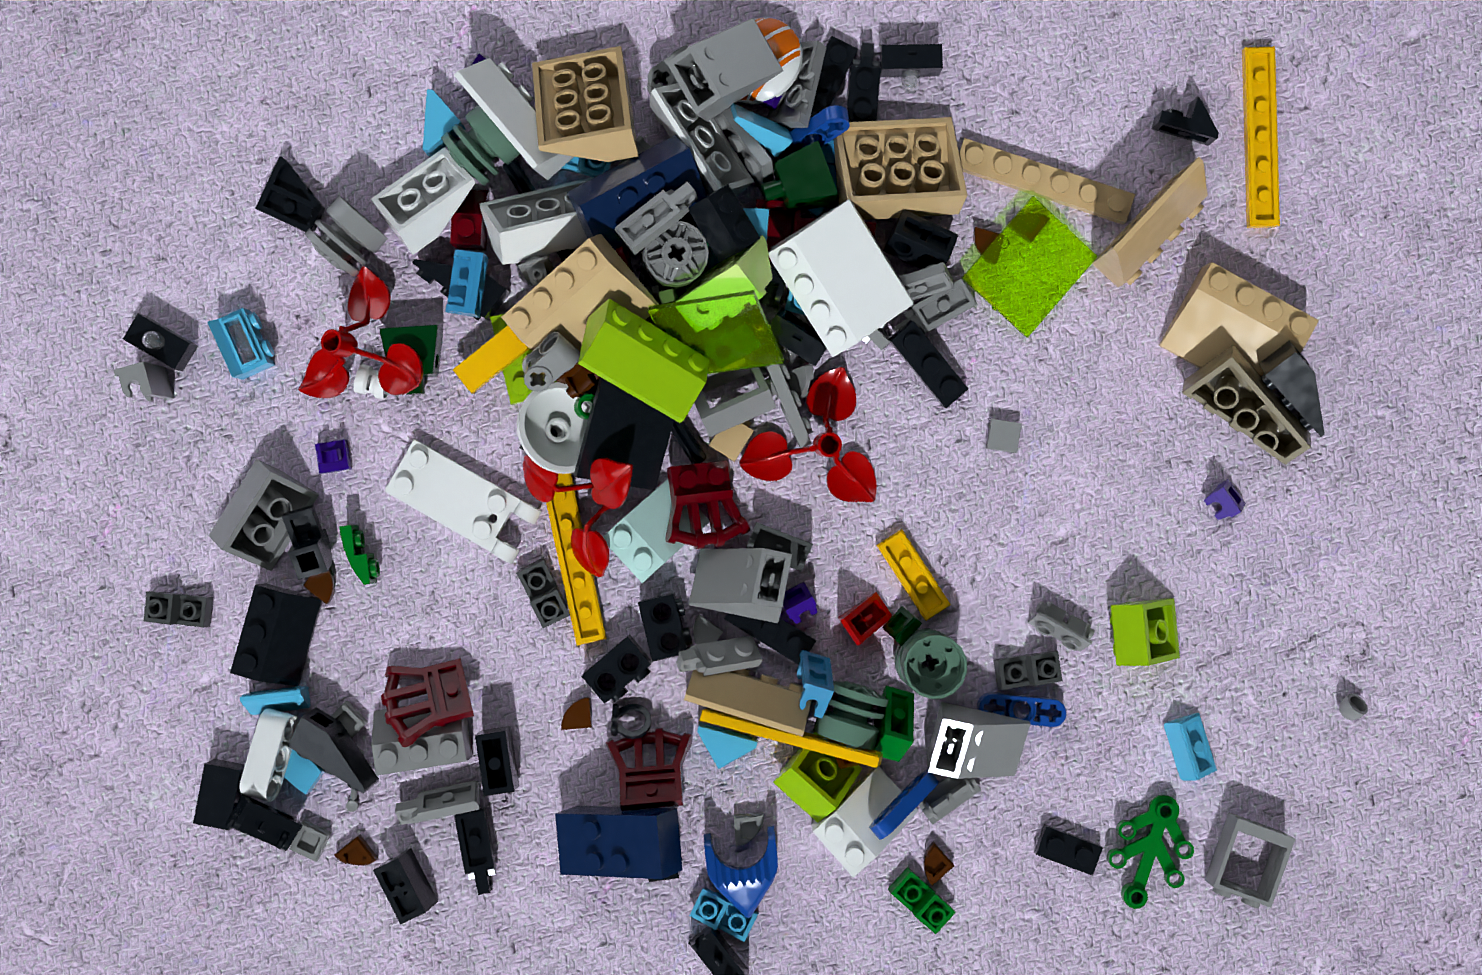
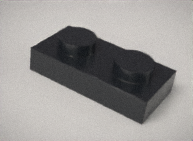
M1044 824L1034 853L1093 876L1103 847L1097 843Z

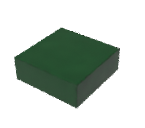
M902 606L882 629L902 646L922 623Z

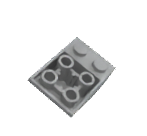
M754 18L695 43L666 62L695 114L707 122L784 71Z
M765 548L701 549L689 605L778 623L783 606L792 554Z
M941 702L926 754L928 772L957 779L1015 776L1031 723L1022 719Z

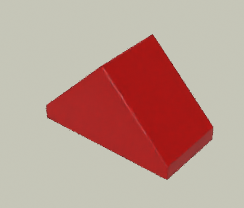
M875 592L837 618L858 646L890 620L892 614L878 593Z

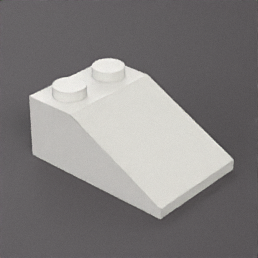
M444 147L371 198V201L385 222L414 255L439 237L476 182L464 168H461L454 161L449 151Z
M880 766L874 768L851 788L836 810L819 823L814 821L811 824L813 833L853 878L883 851L918 812V809L915 808L884 839L879 840L869 828L870 824L902 792Z

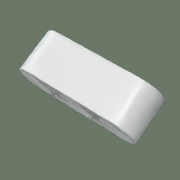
M270 708L265 709L261 713L240 780V792L242 794L272 802L277 798L292 752L288 744L299 723L297 716Z

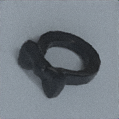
M635 703L619 708L618 704H613L611 717L612 736L616 737L619 733L628 739H638L646 735L650 730L652 721L647 708ZM637 711L643 714L645 723L639 730L630 731L618 724L619 718L628 712Z

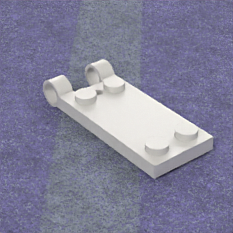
M416 439L412 441L384 491L510 564H513L520 550L501 540L498 536L511 513L513 512L518 517L534 525L542 513L541 510ZM492 514H495L497 516V521L495 523H492L489 520V517Z

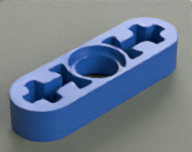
M839 105L829 106L810 118L808 128H795L790 131L793 141L779 155V159L816 141H819L822 147L847 131L850 126L848 110Z
M985 693L977 702V710L989 712L984 709V704H989L990 699H994V703L1001 706H1006L1005 699H1008V717L1017 718L1014 715L1013 708L1017 702L1025 701L1030 708L1029 714L1024 718L1017 719L1030 721V725L1056 727L1061 725L1066 718L1065 706L1053 698ZM1035 702H1039L1037 708L1044 710L1050 709V706L1054 704V709L1058 710L1059 714L1054 715L1052 720L1049 721L1047 715L1037 713L1038 720H1034L1036 715ZM1003 710L993 711L994 714L1005 715Z
M928 769L920 773L870 824L869 828L879 840L887 837L938 785L939 780L933 773H929Z

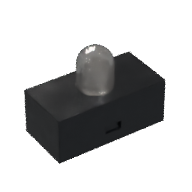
M942 44L882 45L879 52L880 77H902L903 90L908 94L916 93L920 88V77L940 75L943 69Z
M783 308L778 311L764 333L782 345L777 354V359L779 363L784 362L785 366L791 365L797 356L816 366L827 349L813 327Z
M139 313L123 337V340L174 370L182 372L198 347L155 320Z

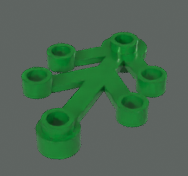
M1168 795L1154 797L1149 803L1148 811L1130 820H1121L1116 826L1117 834L1125 840H1130L1135 837L1138 829L1152 824L1148 835L1120 849H1111L1107 853L1108 863L1116 869L1123 868L1128 859L1142 853L1133 882L1125 884L1121 890L1122 900L1133 909L1143 907L1148 900L1145 887L1155 856L1164 871V880L1170 887L1179 888L1184 884L1185 877L1183 873L1175 867L1161 839L1165 828L1174 842L1173 850L1178 857L1189 859L1194 854L1193 845L1185 840L1176 822L1179 816V805L1175 799ZM1163 806H1168L1169 813L1161 816L1160 809ZM1130 825V833L1122 834L1123 826ZM1187 844L1188 851L1185 854H1180V846ZM1115 854H1121L1122 856L1119 863L1112 862V857ZM1173 873H1178V880L1174 883L1170 882V876ZM1139 892L1141 894L1140 899L1133 902L1131 900L1132 894Z

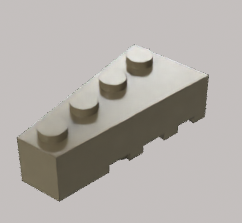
M1234 345L1184 380L1182 389L1184 395L1201 403L1203 408L1211 414H1216L1224 419L1237 432L1241 431L1253 440V443L1286 465L1311 448V433L1283 404L1278 395L1264 383L1258 372Z

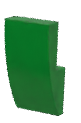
M359 525L339 526L343 548L355 574L364 585L377 583L376 577L380 576L379 561L374 559V553L362 554L361 548L365 547L363 531L359 530Z
M909 867L888 888V891L897 900L906 906L919 921L935 934L956 913L941 896Z

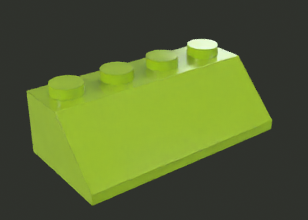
M609 298L588 317L578 364L681 423L706 384L710 359Z

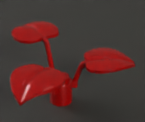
M364 266L361 268L354 280L348 298V313L351 319L358 323L347 327L340 326L339 331L330 329L323 334L321 338L322 349L317 351L311 358L305 377L298 388L300 392L316 398H333L340 395L347 387L350 378L348 370L343 366L346 362L344 357H349L352 354H358L384 363L379 369L378 379L384 391L390 394L404 395L419 387V384L422 382V361L412 347L401 343L393 344L389 347L385 358L359 349L355 337L348 333L369 325L370 318L374 320L381 319L390 306L391 295L388 286L369 268Z
M835 368L822 374L812 383L806 397L809 412L816 416H823L825 433L818 434L814 438L812 446L787 450L785 438L778 433L767 431L756 435L749 442L739 461L740 467L747 474L765 481L780 480L786 477L792 470V461L789 455L815 451L819 456L833 457V461L836 466L829 469L826 477L827 487L834 497L846 502L875 501L877 484L871 463L864 455L855 451L845 453L840 461L839 452L842 448V441L837 434L832 433L833 428L830 427L828 421L829 418L833 421L845 420L852 415L856 407L855 389L847 376L845 368Z
M528 455L524 456L523 472L526 485L530 493L541 502L553 500L555 491L567 492L593 488L591 491L592 498L597 504H602V507L585 524L584 529L576 528L572 531L571 548L575 558L586 571L597 577H603L609 564V548L603 536L599 532L591 530V527L606 510L610 508L616 509L623 505L630 488L633 465L620 463L609 458H599L591 465V483L559 486L557 485L558 473L548 471L537 465Z

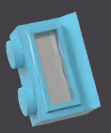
M241 308L219 319L207 322L232 377L244 380L275 365L272 359L275 356L274 350L267 339H263L260 329L263 328L262 323L255 312L252 313L250 310Z

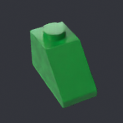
M886 685L882 696L889 699L887 707H878V711L884 713L883 719H875L873 726L879 729L874 750L882 752L883 758L899 762L914 742V693Z

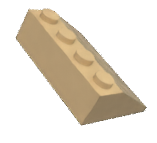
M621 46L532 63L537 136L540 151L604 162L638 157L629 78Z
M952 117L849 122L848 130L834 138L839 205L850 199L863 220L899 218L903 209L920 217L960 213L967 198V190Z
M1200 157L1196 158L1174 175L1094 260L1092 264L1116 287H1120L1125 283L1131 285L1143 273L1139 268L1146 261L1151 264L1162 253L1163 250L1160 246L1164 241L1168 239L1171 242L1184 229L1180 224L1187 217L1192 220L1204 208L1201 202L1207 197L1208 193L1203 160Z
M599 234L588 238L501 318L520 341L532 351L549 334L555 331L559 332L575 348L581 351L588 317L609 298L644 320L661 306L603 235Z
M1210 262L1201 267L1159 346L1201 368L1234 345L1261 376L1264 372L1259 363L1289 340L1301 353L1319 320L1221 266Z

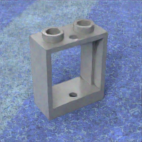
M751 351L723 366H719L716 362L708 367L706 384L694 403L709 437L776 408L772 397L777 394L770 377L764 379L763 375L767 373L760 357L754 358ZM752 372L759 388L710 409L704 393Z
M1229 812L1205 881L1213 886V892L1221 896L1230 898L1234 894L1242 897L1241 902L1259 909L1260 904L1271 908L1295 838L1280 830ZM1238 831L1273 843L1257 891L1222 878Z

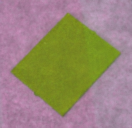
M1032 196L962 276V279L987 301L994 311L1000 313L1023 336L1028 338L1098 256L1072 233L1066 224H1063L1039 200Z
M754 290L648 307V313L657 328L710 359L708 374L784 363V357L773 335L771 325L767 321Z

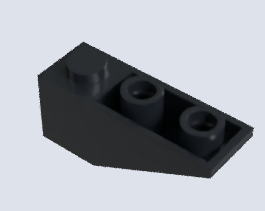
M414 259L412 263L419 268L416 274L429 284L434 280L443 286L440 292L448 298L453 266ZM487 274L480 318L484 317L487 321H490V317L494 316L510 295V292Z
M1289 340L1259 363L1264 372L1260 377L1271 390L1277 388L1282 393L1279 398L1290 411L1295 408L1301 414L1297 418L1308 431L1314 429L1322 437L1325 432L1315 372L1305 357Z
M317 707L300 718L288 744V747L296 751L300 757L309 759L322 767L324 772L338 777L347 783L351 789L360 791L363 794L378 782L379 778L340 721Z

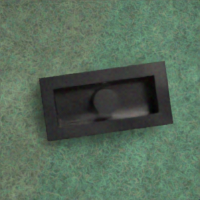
M729 184L688 208L689 213L719 262L741 252L760 239Z
M511 726L481 730L475 735L484 796L515 792L519 787Z
M218 759L204 763L193 824L224 830L231 829L225 824L242 795L240 792V780L245 764Z

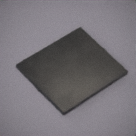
M600 377L574 476L591 480L590 469L592 463L599 458H609L620 463L633 465L631 487L655 490L674 419Z

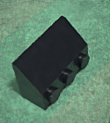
M267 583L255 585L230 673L259 682L299 686L323 601L314 596Z

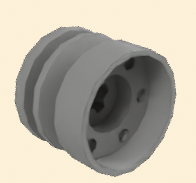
M338 195L326 209L328 215L334 221L330 226L317 219L315 224L324 234L320 236L310 228L304 234L311 241L314 249L330 264L355 277L359 270L350 260L354 258L362 265H365L367 261L359 250L364 247L376 253L388 238Z
M678 221L641 250L640 261L644 274L653 284L659 285L662 289H680L687 287L702 274L708 262L709 250L706 239L698 228L687 222ZM671 247L676 251L681 249L683 254L679 257V262L676 258L670 259L668 257V254L672 251Z

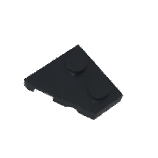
M279 156L255 209L303 232H306L309 228L315 231L317 228L315 221L321 219L325 208L289 162Z

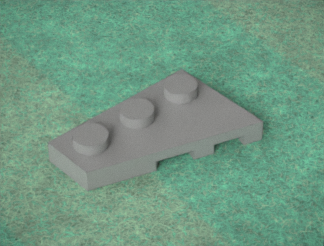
M819 41L800 42L803 52L801 70L791 87L783 93L776 109H770L767 119L786 128H808L826 52V46Z
M729 107L715 116L714 120L721 131L725 133L730 145L738 154L762 193L761 184L774 180L772 159L759 142L734 121L731 108Z
M769 350L759 354L758 357L761 358L777 392L776 396L781 401V409L795 441L800 448L812 444L808 436L813 433L807 417L801 418L797 408L802 406L795 389L789 390L786 380L791 378L784 362L778 363Z

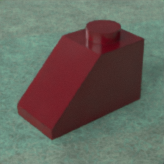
M471 189L452 216L450 243L456 249L487 251V228L481 213L480 203L489 201V190Z

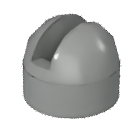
M1351 693L1341 701L1339 711L1344 718L1356 720L1368 712V707L1360 696Z

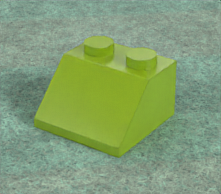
M1174 598L1133 601L1111 605L1110 622L1113 626V653L1116 656V666H1150L1180 658Z
M799 748L782 768L773 783L819 823L837 809L862 768L857 765L840 769L834 756Z

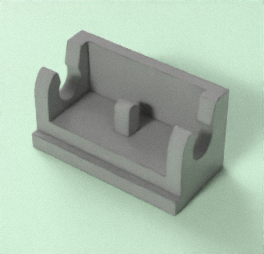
M143 361L113 370L115 376L119 377L123 393L129 398L133 397V392L130 389L132 383L140 385V390L148 401L153 402V397L163 398L165 401L174 399L166 367Z

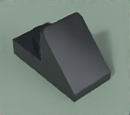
M1198 96L1189 104L1186 117L1178 110H1162L1154 118L1151 128L1152 130L1207 146L1213 143L1219 134Z

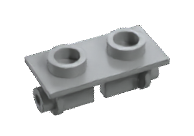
M532 256L526 259L525 263L518 265L530 286H536L554 270L548 256Z
M1040 601L1036 608L1038 613L1028 621L1029 624L1036 627L1039 633L1060 640L1070 650L1081 652L1093 642L1090 639L1095 630L1090 628L1091 625L1074 615L1069 616L1067 623L1063 622L1066 611L1049 601L1046 603Z
M946 777L938 783L919 806L933 825L980 792L981 788L974 778L957 779Z

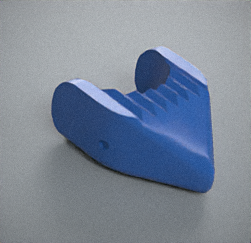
M774 826L767 827L768 845L764 855L756 863L747 867H734L722 861L713 847L711 833L704 834L708 876L716 889L746 918H750L777 874L778 856Z

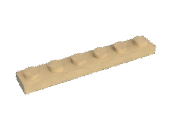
M967 138L963 139L959 151L962 170L965 173L1122 225L1127 221L1135 197L1133 193Z

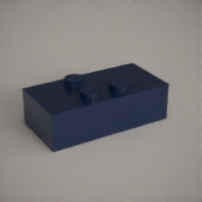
M675 135L638 154V157H632L567 192L587 239L602 234L614 250L625 245L624 241L616 233L615 227L662 190L665 192L671 189L676 191L688 182L698 196V199L692 205L707 196L690 148Z
M575 806L555 813L560 875L664 879L683 870L677 808L621 811V807Z

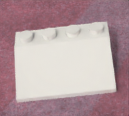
M850 199L780 241L768 252L771 262L832 357L857 344L914 304L911 296Z

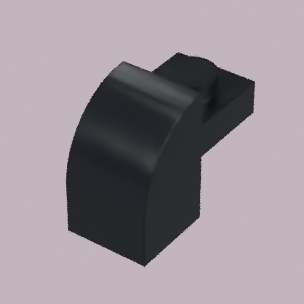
M310 505L284 513L282 519L292 542L288 554L298 580L327 572L332 563L331 546L327 531L322 529L314 506Z

